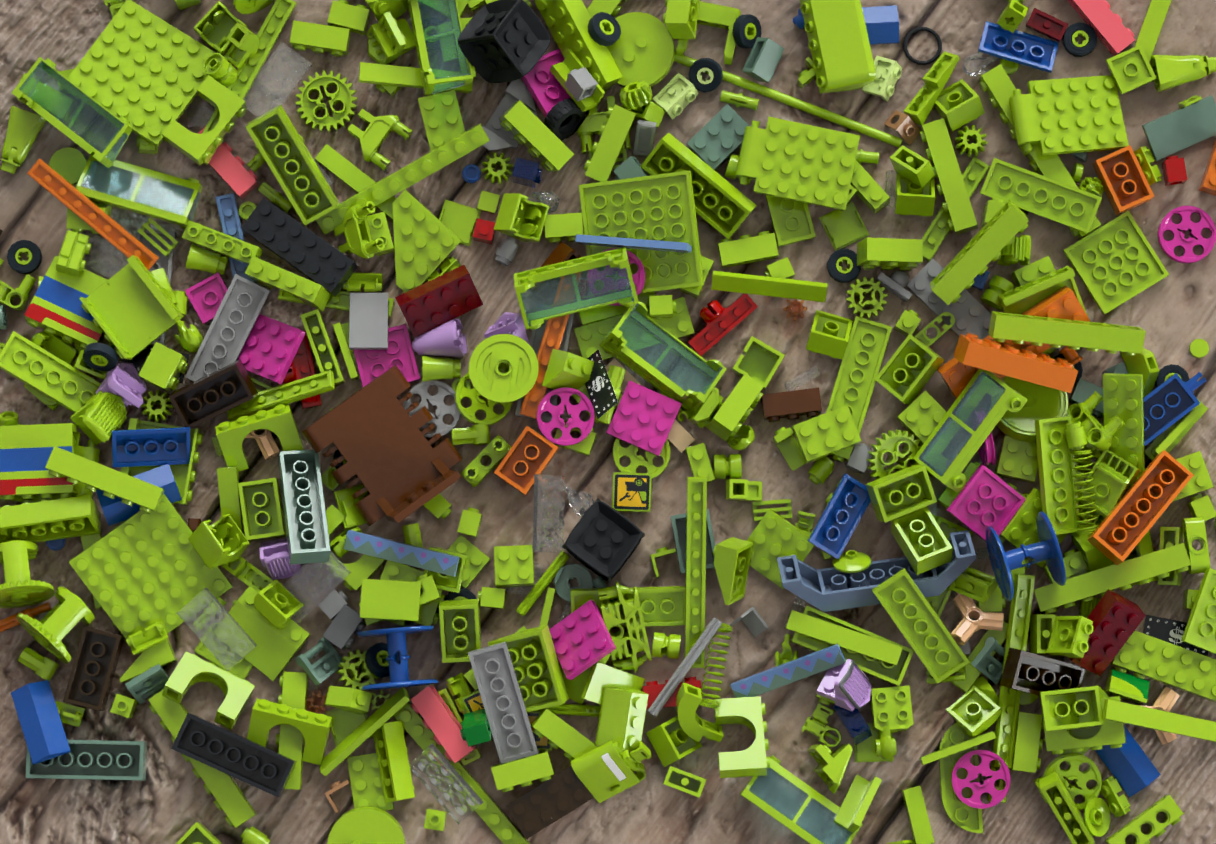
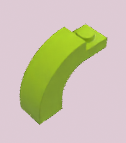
M683 682L676 697L677 715L681 728L689 737L700 742L703 736L708 740L721 742L724 737L722 726L715 725V723L702 719L696 714V710L702 700L701 689Z

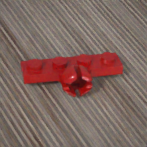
M745 293L727 308L722 307L716 300L709 302L707 306L712 312L707 307H703L700 311V316L706 323L705 327L687 343L697 354L702 356L758 306Z
M305 333L282 384L315 375L307 333ZM320 394L300 400L302 409L322 405Z

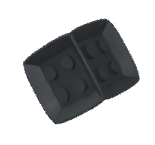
M497 0L488 3L473 16L461 32L457 42L462 53L484 80L489 83H503L520 79L528 74L548 49L551 38L543 23L525 1Z
M597 498L596 502L590 506L573 528L562 548L566 549L584 566L610 583L611 579L615 577L633 554L645 533L614 508Z

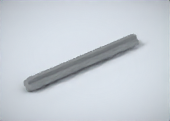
M713 618L650 706L648 712L651 715H658L721 626V622L718 619Z

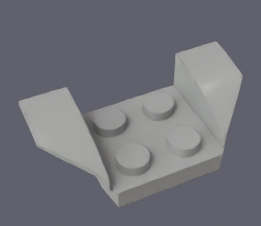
M521 80L511 81L506 89V95L485 127L482 126L490 139L489 142L482 146L488 150L518 148L519 143L513 138L515 135L510 130L508 132L504 130L499 120L514 102L520 100L537 117L534 99Z

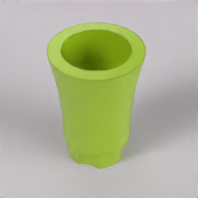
M192 243L185 269L224 275L229 257L221 256L220 253L212 252Z
M422 355V382L461 378L460 359L453 360V358H436Z

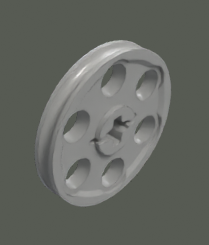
M431 380L421 382L409 391L412 395L419 394L422 398L419 406L408 413L409 416L423 406H426L429 410L427 399L433 407L437 406L435 414L438 419L431 413L433 419L419 428L421 431L429 423H434L437 426V430L433 434L427 432L424 434V437L432 438L433 435L438 433L445 436L456 427L461 416L456 403L454 402L451 406L444 404V398L448 395L453 396L455 399V391L450 386L440 381ZM431 385H436L439 389L438 393L434 396L428 394V388ZM411 398L404 401V409H407L412 404ZM447 414L454 417V421L450 425H446L443 422V417Z

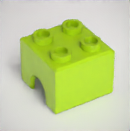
M218 1L193 29L196 35L216 53L225 56L233 44L227 39L237 22L246 27L247 25L240 19H237L227 7Z
M504 193L494 230L523 242H539L549 206L529 201L527 196L520 193Z
M155 342L139 376L146 382L171 393L172 390L175 391L180 382L177 379L181 373H185L189 364L186 363L187 359L182 354Z
M230 514L221 516L212 525H209L211 520L201 522L188 538L209 569L236 561L250 545Z

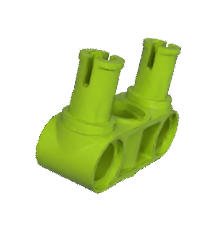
M0 258V267H1L2 263L4 262V260H2L1 258ZM26 274L20 286L15 290L0 280V303L16 311L24 310L29 299L28 293L36 279ZM16 297H20V304L14 306L13 299Z
M1095 391L1084 402L1072 404L1068 408L1067 416H1071L1072 422L1081 421V425H1084L1087 441L1098 450L1106 451L1111 446L1113 435L1125 423L1116 415L1103 427L1092 416V411L1103 401V397Z
M497 435L460 475L475 488L502 461L511 449V446L500 435ZM488 456L492 459L489 466L481 464L483 457Z
M1202 516L1183 518L1182 528L1185 548L1191 566H1188L1189 574L1205 573L1207 568H1210V558L1204 518ZM1194 540L1199 541L1201 545L1198 551L1192 547Z

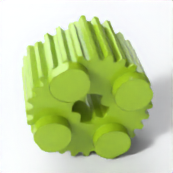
M1020 235V237H1013L1015 238L1014 242L1009 247L1005 246L1000 251L1001 255L995 260L1001 266H1010V264H1018L1019 262H1021L1020 266L1029 265L1031 236Z

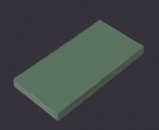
M1212 95L1142 125L1154 159L1158 161L1216 135V103Z

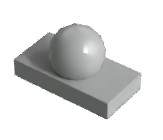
M637 121L633 155L648 157L652 152L656 122Z
M895 271L890 278L881 272L877 277L876 282L880 281L883 287L903 301L907 302L912 296V293L905 289L909 283V277L905 272Z

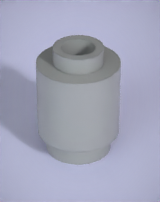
M509 236L506 239L502 238L495 252L496 257L494 260L505 266L512 263L519 249L518 241Z

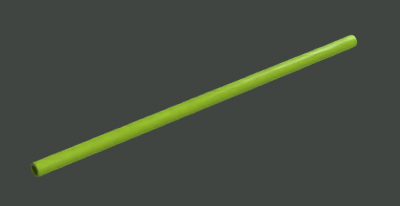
M675 52L674 62L691 67L697 61L685 55H677ZM722 70V80L895 147L899 148L901 145V138Z

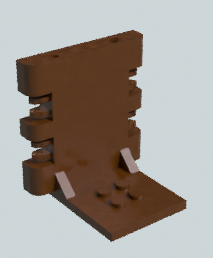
M396 365L389 368L301 431L315 453L320 452L331 443L334 444L332 448L322 454L326 458L332 455L334 451H339L341 456L331 461V467L336 466L343 460L346 461L331 472L338 485H341L354 475H356V478L346 484L345 487L349 489L359 481L364 487L354 492L353 498L356 499L366 491L369 494L353 505L368 526H371L384 516L388 521L394 523L401 522L461 478L458 471L450 470L451 467L463 458L448 437L432 447L431 444L442 435L440 433L435 434L427 441L424 434L433 430L434 424L431 423L423 430H419L420 427L433 419L426 406H423L409 416L408 413L418 407L419 403L414 402L407 409H404L401 403L410 399L412 393L408 392L400 399H397V396L411 385Z

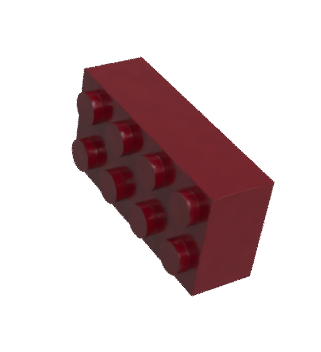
M465 265L395 297L414 338L483 305Z
M1108 589L1087 617V619L1093 621L1092 625L1094 628L1087 642L1089 646L1088 651L1084 654L1083 658L1069 659L1071 662L1101 676L1146 615L1136 603Z

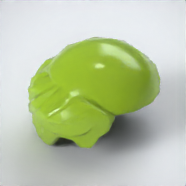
M741 425L734 438H728L727 443L729 447L739 451L746 449L755 440L752 427Z

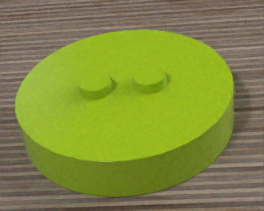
M630 12L618 16L615 19L618 21L621 29L620 38L613 45L607 46L623 76L616 84L625 87V85L637 80H645L650 87L658 84L669 73L675 58V45L670 32H668L667 27L658 18L647 13Z
M1009 376L1002 378L1028 399L1020 411L1010 412L1007 410L997 423L998 428L1006 435L1020 441L1036 442L1035 420L1066 416L1069 404L1067 392ZM998 393L994 397L991 395L990 411L1003 393Z
M363 806L351 809L338 818L330 831L327 844H406L401 825L391 814L377 807Z

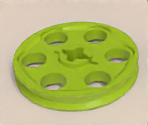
M469 372L465 374L455 391V403L459 413L467 421L475 425H493L502 420L509 412L512 402L497 403L486 399L487 402L479 398L481 394L475 388L467 389L464 386V381L470 379ZM461 399H470L471 406L468 408L463 407ZM500 404L504 409L503 413L496 414L493 411L494 405ZM476 411H484L486 414L485 419L478 420L475 417Z
M617 438L614 442L613 458L621 473H636L637 467L644 466L647 469V473H652L653 479L659 476L668 465L671 452L668 439H666L659 455L664 460V464L661 467H656L653 464V459L656 455L646 451L645 457L648 461L646 462L642 455L638 456L636 454L638 453V447L630 444L629 447L624 448L619 443L620 439ZM623 456H627L631 460L630 465L627 467L620 465L619 460Z
M1067 753L1058 756L1046 767L1043 777L1056 771L1073 801L1075 796L1079 794L1084 796L1083 802H1074L1078 810L1086 808L1089 800L1098 797L1102 786L1101 774L1090 758L1082 754ZM1063 761L1070 762V766L1066 770H1062L1059 767ZM1088 763V770L1084 772L1080 771V764ZM1067 779L1072 781L1075 779L1077 785H1069ZM1093 779L1096 781L1095 787H1086L1088 780Z

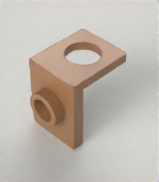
M897 110L884 123L886 127L896 130L908 145L913 143L921 131L908 115ZM900 117L896 123L891 124L894 118Z
M349 780L343 783L340 781L335 782L329 786L331 790L325 793L336 814L340 810L331 794L350 784Z

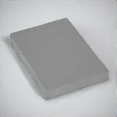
M350 293L349 350H388V293Z

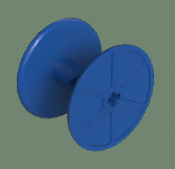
M1043 511L1037 514L1036 519L1040 542L1027 546L1021 544L1020 548L1006 552L996 531L990 526L986 527L985 537L991 566L999 588L1007 601H1011L1014 596L1010 570L1024 566L1030 568L1031 564L1046 561L1054 581L1060 586L1065 585V566L1059 542L1049 518ZM1025 557L1032 559V562L1022 564Z
M434 626L399 627L358 632L357 635L359 637L386 636L388 650L386 660L389 662L390 682L365 685L362 687V690L390 689L439 683L436 679L410 681L408 659L410 656L407 655L406 634L431 631L434 629Z

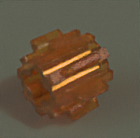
M794 299V301L787 300L788 306L783 308L784 311L788 312L786 318L791 316L794 321H796L798 316L804 318L803 312L807 311V307L802 305L804 300L800 302L797 299ZM792 305L794 307L799 306V313L797 311H795L794 313L791 311Z
M321 689L318 694L311 691L312 697L306 699L311 702L308 709L314 707L315 713H318L319 709L326 712L325 700L327 694L322 695ZM316 697L323 698L321 706L314 704Z

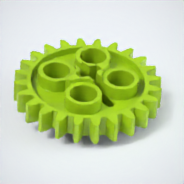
M323 70L322 76L315 72L316 78L313 79L309 75L310 82L303 80L302 82L305 87L298 88L302 94H296V97L301 100L295 102L296 106H301L297 112L303 113L300 118L302 120L307 119V126L313 123V130L319 126L320 132L324 130V127L327 128L328 133L331 131V127L338 131L337 125L340 124L344 128V121L351 122L348 116H355L352 109H357V105L353 104V102L358 101L357 97H353L356 91L350 90L353 85L352 83L346 84V77L341 80L340 73L334 77L333 71L327 75L325 70ZM320 86L324 87L331 110L333 112V117H330L326 104L324 103V98L321 93ZM336 86L337 91L331 94L328 92V88ZM318 92L320 95L318 99L312 100L310 99L311 93ZM337 103L344 105L341 111L334 110V106ZM318 110L326 111L323 117L316 116Z
M896 429L894 433V431L888 430V435L886 433L881 434L882 439L875 438L878 444H871L874 450L868 451V454L872 455V457L866 459V461L871 462L867 469L873 470L870 476L876 477L875 480L890 475L894 469L895 472L907 468L909 460H911V466L919 464L913 458L922 447V444L918 445L920 440L914 439L915 434H908V431L903 430L901 432V430ZM902 443L903 449L899 452V445ZM887 453V459L883 461V455Z

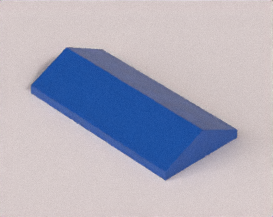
M897 5L862 7L870 45L899 43Z
M986 21L978 52L1051 73L1059 43L1018 30L1012 33L1004 30L1000 25Z
M190 427L112 431L113 467L156 466L168 463L169 465L189 464Z
M169 463L132 476L165 490L164 494L171 503L182 500ZM96 490L108 526L127 520L140 511L139 505H126L121 502V498L115 496L114 499L104 496L103 491Z
M844 474L808 542L839 560L871 502L867 487L848 474Z
M49 681L29 683L11 692L33 765L71 752Z
M1124 725L1126 743H1122V747L1111 748L1110 745H1103V749L1095 750V752L1130 798L1147 787L1161 774Z

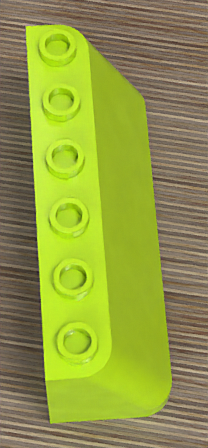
M800 0V9L804 18V28L808 36V47L812 55V65L815 69L816 84L819 87V92L830 93L859 90L873 82L876 77V70L861 1Z

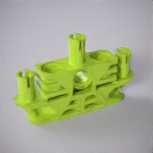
M616 582L615 586L598 588L604 623L616 647L611 652L614 668L622 671L634 669L637 672L638 667L647 659L652 660L637 587L634 586V589H631ZM623 594H631L633 598L625 599ZM619 597L615 598L614 602L607 600L606 604H604V601H602L609 598ZM621 604L624 610V614L622 615L620 614L619 605ZM622 623L627 624V632H624ZM613 626L620 628L616 633L610 631ZM626 640H630L632 649L628 650ZM645 651L643 656L637 658L636 653ZM623 655H626V658H628L624 660L614 661L616 660V657H619V659H623Z

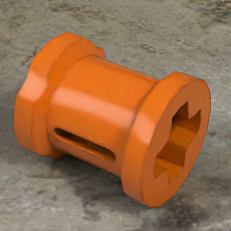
M1068 346L1058 351L1060 354H1063L1068 363L1073 365L1083 360V357H1080L1076 350L1069 349Z

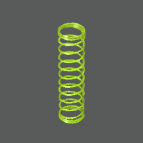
M1091 449L1071 451L1072 455H1089L1088 457L1073 459L1072 462L1091 463L1072 468L1073 470L1091 471L1073 475L1076 478H1090L1087 481L1076 482L1074 485L1092 486L1086 489L1075 490L1074 492L1093 494L1074 499L1075 501L1093 502L1076 506L1075 508L1093 509V511L1078 513L1076 516L1095 517L1077 521V524L1095 525L1077 529V534H1092L1096 530L1095 527L1098 526L1096 523L1088 522L1095 520L1096 516L1086 515L1095 512L1096 509L1084 507L1096 503L1094 500L1085 499L1095 496L1093 492H1086V490L1093 489L1095 486L1092 484H1081L1094 480L1093 477L1082 476L1094 472L1092 469L1083 468L1091 466L1093 462L1082 461L1093 456Z
M721 623L720 627L725 628H718L717 631L728 633L732 632L733 628L728 624ZM714 634L713 636L725 640L731 639L729 636ZM710 640L712 643L708 645L710 651L707 652V655L710 658L706 659V663L708 665L705 666L704 669L707 673L703 674V677L706 680L702 682L704 688L701 689V693L704 694L702 695V697L708 696L710 698L719 699L721 698L720 696L713 694H705L704 692H702V690L710 689L713 691H722V689L717 687H708L704 685V682L710 681L712 683L722 684V681L708 679L705 677V675L712 674L715 676L723 677L724 674L719 672H710L706 668L712 666L718 669H725V666L715 664L712 665L708 663L709 659H714L721 662L727 661L725 658L712 657L709 655V653L716 652L719 654H728V652L724 650H714L710 647V645L716 644L722 647H729L730 645L727 643L714 642ZM702 699L700 702L701 706L707 708L719 707V703L712 699Z

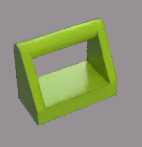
M968 567L951 583L950 590L985 603L997 588L998 583L994 576Z

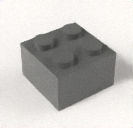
M344 604L323 634V637L345 651L346 648L350 649L356 641L354 639L357 632H362L367 624L364 618H360L359 613Z

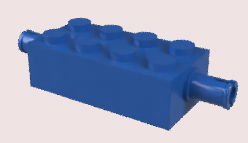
M1200 372L1187 382H1183L1178 374L1175 373L1143 398L1144 446L1200 404L1193 392L1203 383L1207 382L1204 377L1197 382V379L1203 376Z

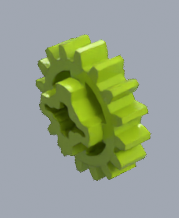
M863 277V282L856 279V286L851 284L850 288L852 291L847 290L846 293L850 295V297L846 298V302H851L848 309L854 308L853 314L855 315L858 312L860 317H863L865 314L867 319H870L872 313L876 317L878 315L877 310L880 312L884 310L881 305L887 304L883 300L888 296V294H883L885 287L880 288V281L874 283L873 277L870 281ZM862 286H871L870 289L862 288ZM876 291L879 294V302L875 299ZM872 292L869 298L870 300H867L866 302L861 304L863 302L864 296ZM854 294L858 297L859 302L857 305L854 300ZM870 306L873 308L871 310H863L864 307Z
M358 649L355 651V655L350 651L348 657L343 656L341 658L344 663L340 662L338 664L342 669L337 671V674H342L339 681L346 682L344 687L349 685L351 688L362 690V687L365 685L376 684L374 680H377L379 677L372 674L366 666L365 654L367 651L360 654ZM353 659H358L355 664L349 663ZM358 667L360 668V672H362L360 675H358V671L355 670ZM362 678L368 679V681L364 683H359V681Z

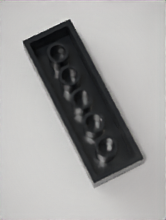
M265 198L261 200L241 227L247 235L310 280L322 285L334 297L337 296L344 284L358 268L353 260Z
M187 713L171 748L276 797H281L297 762L192 713Z

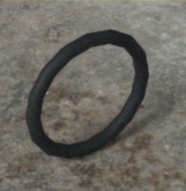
M917 27L906 35L903 41V50L911 62L918 65H927L939 57L942 51V41L933 29ZM927 31L936 37L938 50L932 59L919 61L909 54L907 42L913 33Z

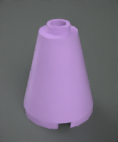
M453 319L415 337V341H412L414 352L425 356H465L467 353L466 335H463L460 330L464 329L461 321Z

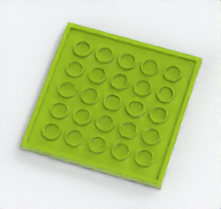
M126 0L69 75L68 79L118 118L122 115L130 121L129 126L133 129L132 132L154 146L159 147L163 141V131L173 119L175 121L179 120L198 94L197 89L208 76L202 69L204 60L216 52L132 0ZM62 85L63 89H65V90L68 91L69 93L73 94V95L76 96L77 98L81 99V98L78 97L76 94H74L71 90H69L67 87H65L64 85Z
M691 170L579 185L584 235L682 242L692 246L691 253L626 248V250L635 254L643 264L645 284L641 293L704 285ZM586 245V253L589 256L601 253L607 249L619 247ZM635 263L631 264L630 267L633 275L638 272V266ZM606 266L598 267L597 270L604 271ZM618 272L612 276L606 275V277L615 279V282H617V279H627V277L618 275ZM600 279L595 282L596 290L600 291L604 288V282Z
M163 494L156 512L151 511L149 514L142 510L138 511L69 561L75 572L125 639L139 631H142L143 635L146 634L145 628L156 622L162 623L168 634L211 603L217 595L221 596L232 588L231 583L218 566L209 569L204 564L203 559L188 539L193 533L165 494Z

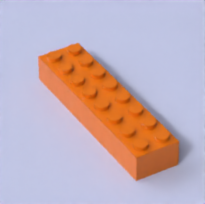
M1066 285L1022 313V315L1090 322L1075 294ZM988 335V336L985 337V338L994 339V338H992L990 335ZM1005 339V342L996 341L1000 345H1003V343L1014 345V348L1021 350V347L1030 349L1032 353L1037 355L1039 352L1042 353L1051 347L1049 346L1050 344L1043 343L1042 346H1036L1024 341V344L1013 343L1012 340ZM954 357L940 366L937 371L956 400L979 368L964 365ZM994 373V374H996L997 376H999L1000 378H1004V377H1005V375H1001V374Z

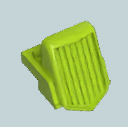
M390 12L383 13L379 22L371 25L366 33L368 37V56L380 64L386 65L398 59L400 55L416 48L414 35L408 22L405 19L396 20Z
M99 391L86 402V405L76 411L70 419L98 445L101 442L105 443L112 436V431L118 430L127 419V410L121 396Z
M849 743L842 744L832 753L826 745H812L807 751L819 764L814 771L826 785L828 784V789L835 794L853 751L852 746Z

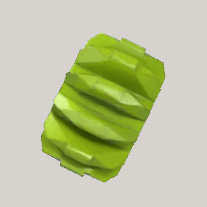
M637 80L625 85L619 94L624 107L633 110L647 105L653 96L651 87L645 80Z
M972 125L970 130L967 126H964V131H958L960 137H955V141L959 142L955 147L956 149L962 148L961 155L966 151L968 158L971 157L972 152L977 157L979 152L983 153L985 150L983 146L987 145V141L982 139L986 138L987 135H980L982 128L975 131V125ZM971 138H973V139H974V142L971 143V144H968V140H970Z
M493 152L494 158L487 155L486 158L489 162H482V165L486 168L481 169V172L487 173L484 178L485 180L491 178V184H494L497 179L498 184L501 185L502 178L507 182L509 179L506 175H513V172L509 170L513 168V164H508L510 157L504 159V153L497 157V153ZM500 165L502 170L495 172L493 167Z
M156 390L154 396L153 392L150 391L149 396L151 398L143 397L147 404L143 403L141 407L147 409L142 413L143 415H148V420L151 421L154 418L155 422L159 423L160 417L163 421H166L165 414L172 415L168 409H174V406L169 404L171 400L169 397L166 398L167 392H163L161 395L160 390ZM160 403L161 409H156L154 404Z

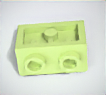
M876 55L874 60L875 80L864 86L862 90L865 93L879 96L888 102L894 93L897 80L901 77L902 67L897 61Z
M678 73L652 100L663 108L673 120L682 113L689 103L695 100L699 93L694 84Z

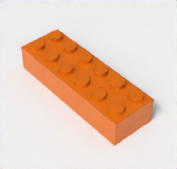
M967 333V335L960 334L953 355L964 365L1068 393L1072 392L1078 371L1073 368V364L1068 363L1066 359L1057 357L1055 360L1050 358L1048 354L1039 352L1037 355L1032 353L1030 349L1021 347V350L1014 348V345L1008 343L1000 345L993 339L985 338V340H982L972 333Z
M1163 450L1157 454L1087 541L1114 564L1119 565L1127 558L1194 475Z

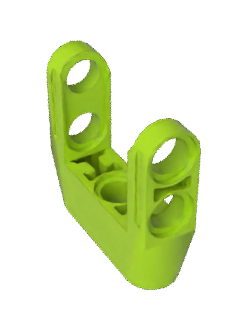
M700 1L697 24L729 30L724 51V64L732 65L736 45L733 38V26L736 19L741 15V10ZM678 39L677 55L683 56L687 49L688 39Z

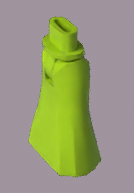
M1151 55L1150 65L1157 78L1154 81L1156 91L1161 92L1209 76L1211 72H1216V57L1208 58V56Z
M11 106L1 161L3 163L0 168L1 170L15 174L17 167H20L26 159L32 144L47 120L40 115Z

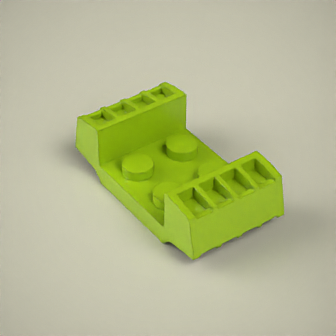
M1109 449L1103 451L1099 460L1092 468L1094 472L1088 475L1093 477L1094 480L1084 483L1095 486L1093 489L1086 490V492L1095 493V496L1085 499L1094 500L1096 503L1084 507L1096 509L1095 512L1086 515L1096 516L1095 520L1088 522L1096 523L1098 526L1120 501L1129 484L1136 481L1141 471ZM1082 486L1081 489L1090 488L1092 486ZM1078 493V498L1093 494ZM1078 501V506H1079V505H1085V504L1093 503V502H1091V501ZM1079 508V513L1093 511V509ZM1079 516V517L1083 518L1084 520H1088V519L1095 518V517Z

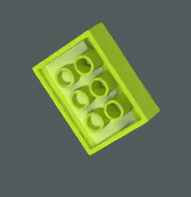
M249 586L213 634L274 682L307 642L310 634L291 618L283 626L271 624L261 612L256 610L253 601L258 592Z
M548 625L530 628L488 642V646L506 641L527 712L563 705L569 699Z

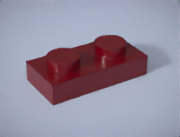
M1036 8L1033 9L1026 24V27L1058 42L1061 41L1068 26V23Z

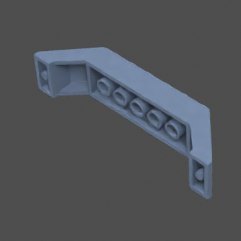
M969 530L952 532L950 537L947 538L953 548L951 562L919 575L916 574L906 557L872 561L869 568L857 573L840 572L834 567L815 569L798 560L796 555L778 557L777 563L782 586L819 610L829 612L881 604L872 589L904 568L925 598L939 596L976 560V553Z

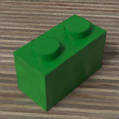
M485 709L464 714L460 732L463 741H467L468 747L491 741V729Z

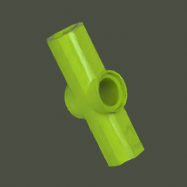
M610 365L608 376L616 398L619 400L620 387L626 369ZM617 404L599 419H597L595 413L594 421L610 425L612 414Z

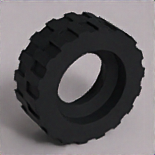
M564 99L553 106L547 113L544 125L560 140H564L575 134L586 118V112H582L573 99Z

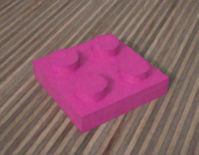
M219 273L185 290L203 325L214 319L228 290Z

